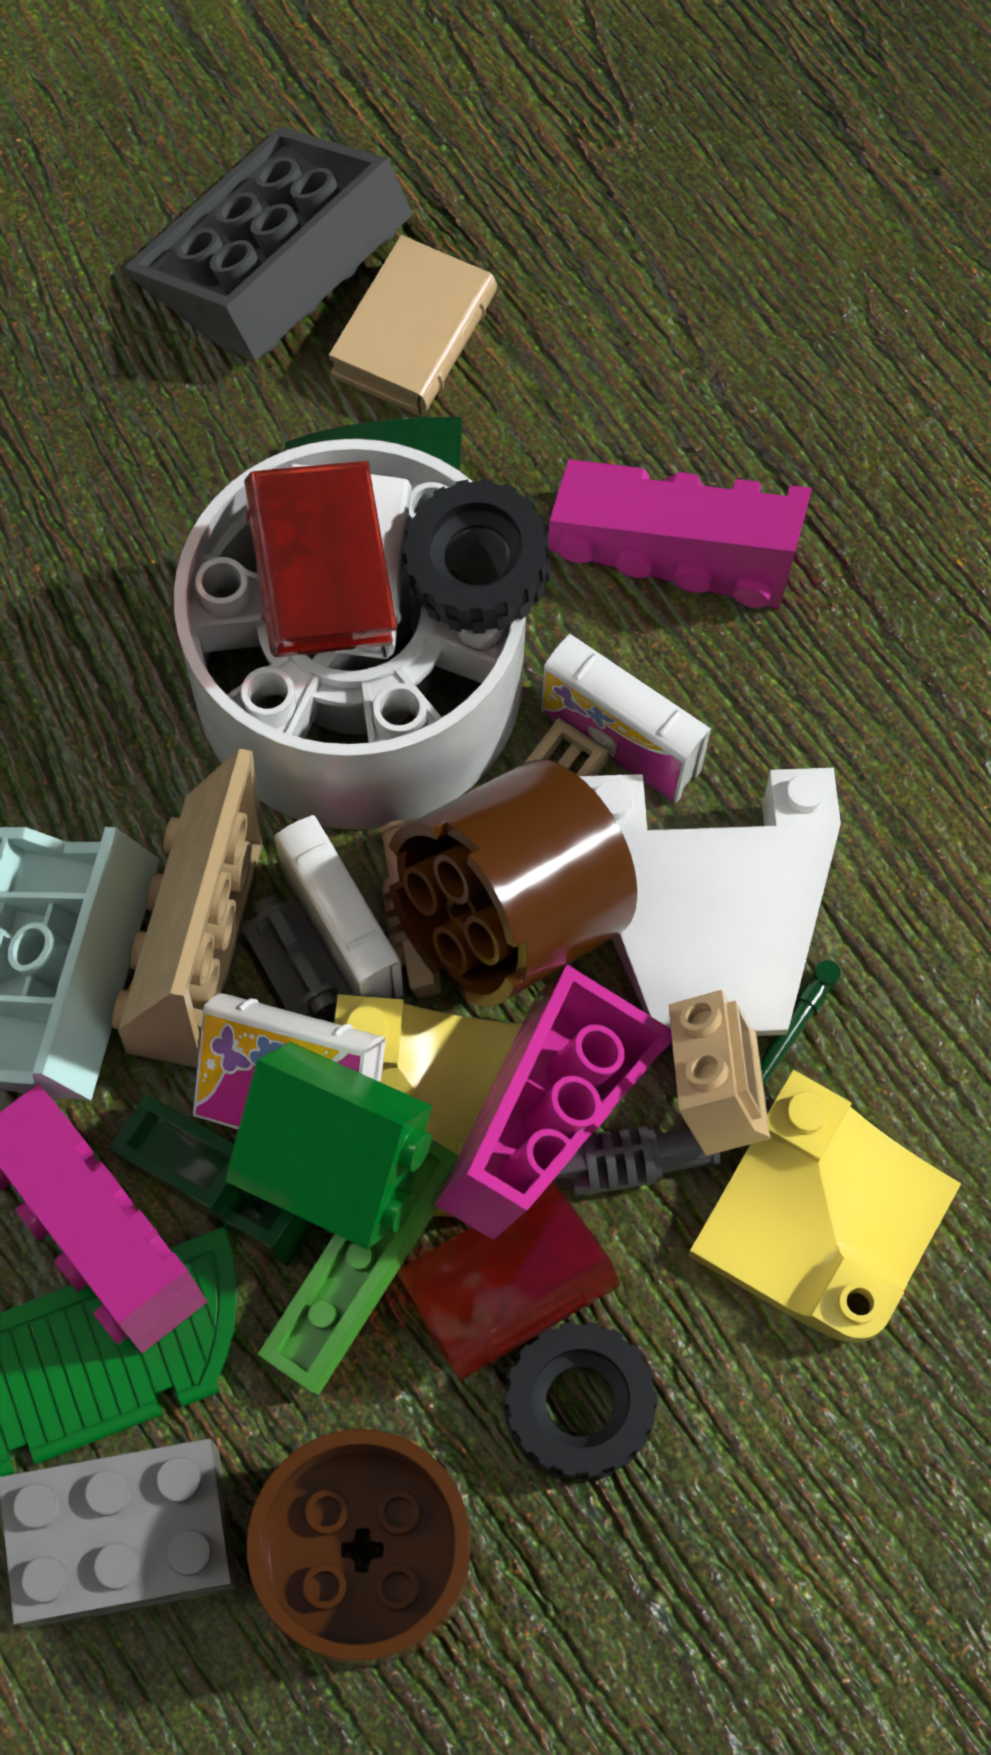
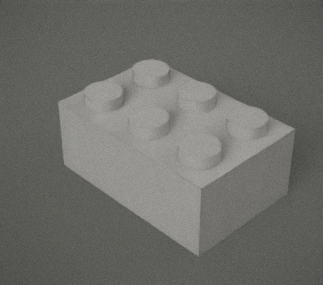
M211 1438L0 1477V1501L14 1625L35 1628L238 1589L219 1448Z

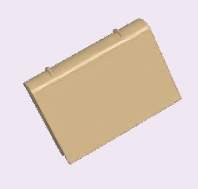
M401 235L329 353V360L334 363V367L330 372L331 378L423 417L436 394L444 388V381L476 325L486 316V308L497 291V283L493 274Z

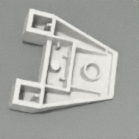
M834 768L770 770L762 805L764 826L647 830L643 774L579 776L597 793L612 813L624 835L634 863L638 889L635 914L630 925L622 933L612 938V942L643 1011L671 1029L668 1004L723 990L729 1002L736 1000L750 1028L756 1031L757 1036L787 1035L841 825Z

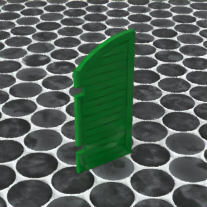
M225 1226L169 1248L187 1268L206 1298L207 1303L143 1354L129 1337L119 1345L111 1338L93 1314L103 1303L89 1285L79 1293L71 1285L0 1312V1477L15 1474L10 1452L28 1446L32 1462L38 1465L162 1416V1409L155 1395L175 1388L181 1407H185L220 1393L218 1381L228 1358L237 1312V1277L233 1252Z

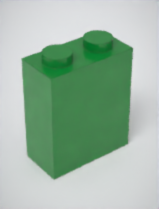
M288 1042L257 1059L225 1182L368 1249L389 1232H398L405 1224L411 1212L414 1196L408 1192L413 1172L421 1166L430 1148L432 1136L431 1133L426 1131V1127L433 1106L293 1042Z

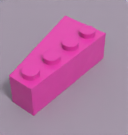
M568 459L549 521V549L572 562L587 563L592 561L616 567L620 572L630 577L645 578L651 576L675 582L677 586L689 592L703 593L710 591L734 597L737 602L748 607L762 608L769 606L780 609L812 488L790 485L788 495L784 496L760 493L762 487L758 481L735 479L733 489L705 486L698 474L676 472L675 475L668 476L663 481L650 480V475L644 468Z
M566 965L534 998L435 1205L492 1240H495L531 1207L577 1153L581 1145L612 1112L611 1110L638 1082L658 1055L672 1042L671 1029L571 966Z
M38 1083L0 1112V1191L12 1183L25 1200L24 1203L14 1210L38 1241H41L50 1234L64 1252L53 1260L60 1271L78 1293L89 1285L103 1303L93 1314L117 1345L129 1337L143 1354L205 1305L207 1300L174 1252L170 1251L141 1210L137 1211L134 1208L133 1202L106 1166L95 1158L93 1151L40 1083Z

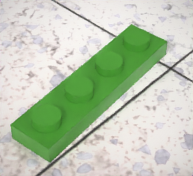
M431 1139L430 1148L423 1163L413 1172L408 1192L414 1196L413 1206L405 1224L398 1232H389L368 1249L334 1234L257 1355L308 1391L319 1395L437 1211L438 1206L435 1203L458 1155Z

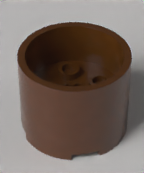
M548 760L526 762L408 823L394 834L389 844V848L397 856L399 881L390 885L389 889L395 910L407 937L430 971L435 973L444 968L453 979L465 988L466 1001L475 1005L491 1007L503 1003L622 933L630 925L635 914L638 891L636 872L629 847L619 825L602 799L583 779L566 767Z
M354 1429L330 1433L312 1440L294 1451L282 1461L264 1484L255 1502L248 1527L247 1560L249 1573L256 1594L267 1614L287 1636L322 1658L349 1666L364 1667L392 1663L415 1653L437 1636L456 1612L462 1600L470 1566V1528L466 1509L460 1493L449 1474L437 1460L418 1445L400 1436L378 1430ZM362 1534L370 1535L374 1547L384 1548L383 1557L371 1559L369 1571L358 1572L354 1560L344 1557L346 1548L356 1547L359 1535Z

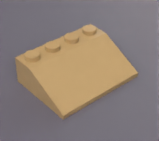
M239 748L186 795L180 818L171 817L168 822L163 850L164 854H168L169 857L164 874L155 873L153 875L147 896V910L152 911L147 932L138 931L132 944L130 968L135 970L130 991L121 990L119 992L113 1011L112 1026L118 1029L127 1054L198 1068L204 1005L213 996L219 993L223 994L240 925L242 924L265 840L253 751Z

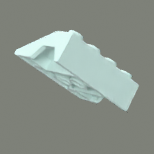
M0 827V1089L25 1094L40 1083L51 1098L92 1100L112 1030L115 1002L119 992L124 988L130 967L132 944L136 933L140 931L147 907L149 886L160 862L157 856L116 827H105L101 842H66L27 827Z

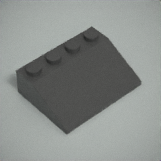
M279 127L123 268L128 277L219 347L257 361L262 355L272 351L277 346L279 339L296 323L314 312L318 303L340 282L350 278L356 272L357 267L380 245L391 240L396 230L413 213L387 158Z

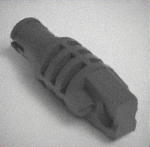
M645 1125L633 1129H619L614 1132H600L588 1137L577 1150V1153L545 1190L573 1188V1194L576 1197L599 1194L605 1191H618V1189L637 1188V1186L655 1185L656 1181L662 1180V1173L706 1166H720V1152L706 1156L690 1129L655 1134L654 1128H647Z

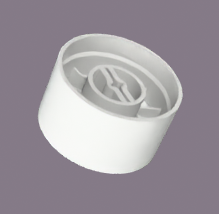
M365 439L329 440L286 450L267 458L230 482L200 515L181 553L174 587V615L179 641L204 733L221 763L225 762L239 748L253 751L259 800L292 818L301 820L315 815L321 826L354 830L381 828L383 825L397 820L418 819L457 799L475 785L490 769L506 745L516 722L522 697L526 617L522 620L520 618L510 623V627L499 631L498 628L486 630V633L473 634L472 630L462 629L461 632L449 629L448 624L441 621L437 623L430 618L424 606L420 608L414 598L412 587L409 585L404 563L399 604L402 616L401 621L397 624L395 649L411 631H413L414 636L408 645L394 658L385 662L386 659L320 650L282 654L281 645L271 644L275 607L270 575L268 577L262 575L269 569L257 495L289 492L293 463L407 479L412 487L409 515L412 520L416 515L415 509L423 500L426 502L433 497L434 491L443 486L445 489L454 486L457 481L468 479L469 482H473L459 470L436 457L420 450L384 441ZM472 528L459 533L451 540L445 552V565L448 571L454 570L470 585L486 584L495 580L504 572L509 562L510 550L506 541L498 533L485 528ZM261 646L269 666L252 671L247 675L243 684L225 694L208 673L210 652ZM435 666L482 683L467 700L444 717H441L425 698L432 684ZM277 695L285 699L282 704L275 708H260ZM411 714L415 717V719L408 724L397 725L398 723L405 720ZM314 722L325 729L338 733L367 734L368 743H324L305 738Z

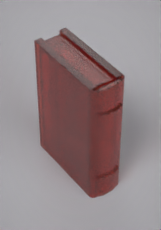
M357 461L250 472L244 479L248 508L246 521L251 527L263 604L261 619L266 623L269 649L273 657L392 645L391 631H396L397 624L369 462Z
M554 1181L549 1184L531 1207L495 1240L471 1227L400 1268L397 1272L398 1278L407 1290L405 1291L407 1298L460 1381L486 1365L495 1363L496 1359L584 1307H589L594 1301L620 1287L618 1275L610 1258Z

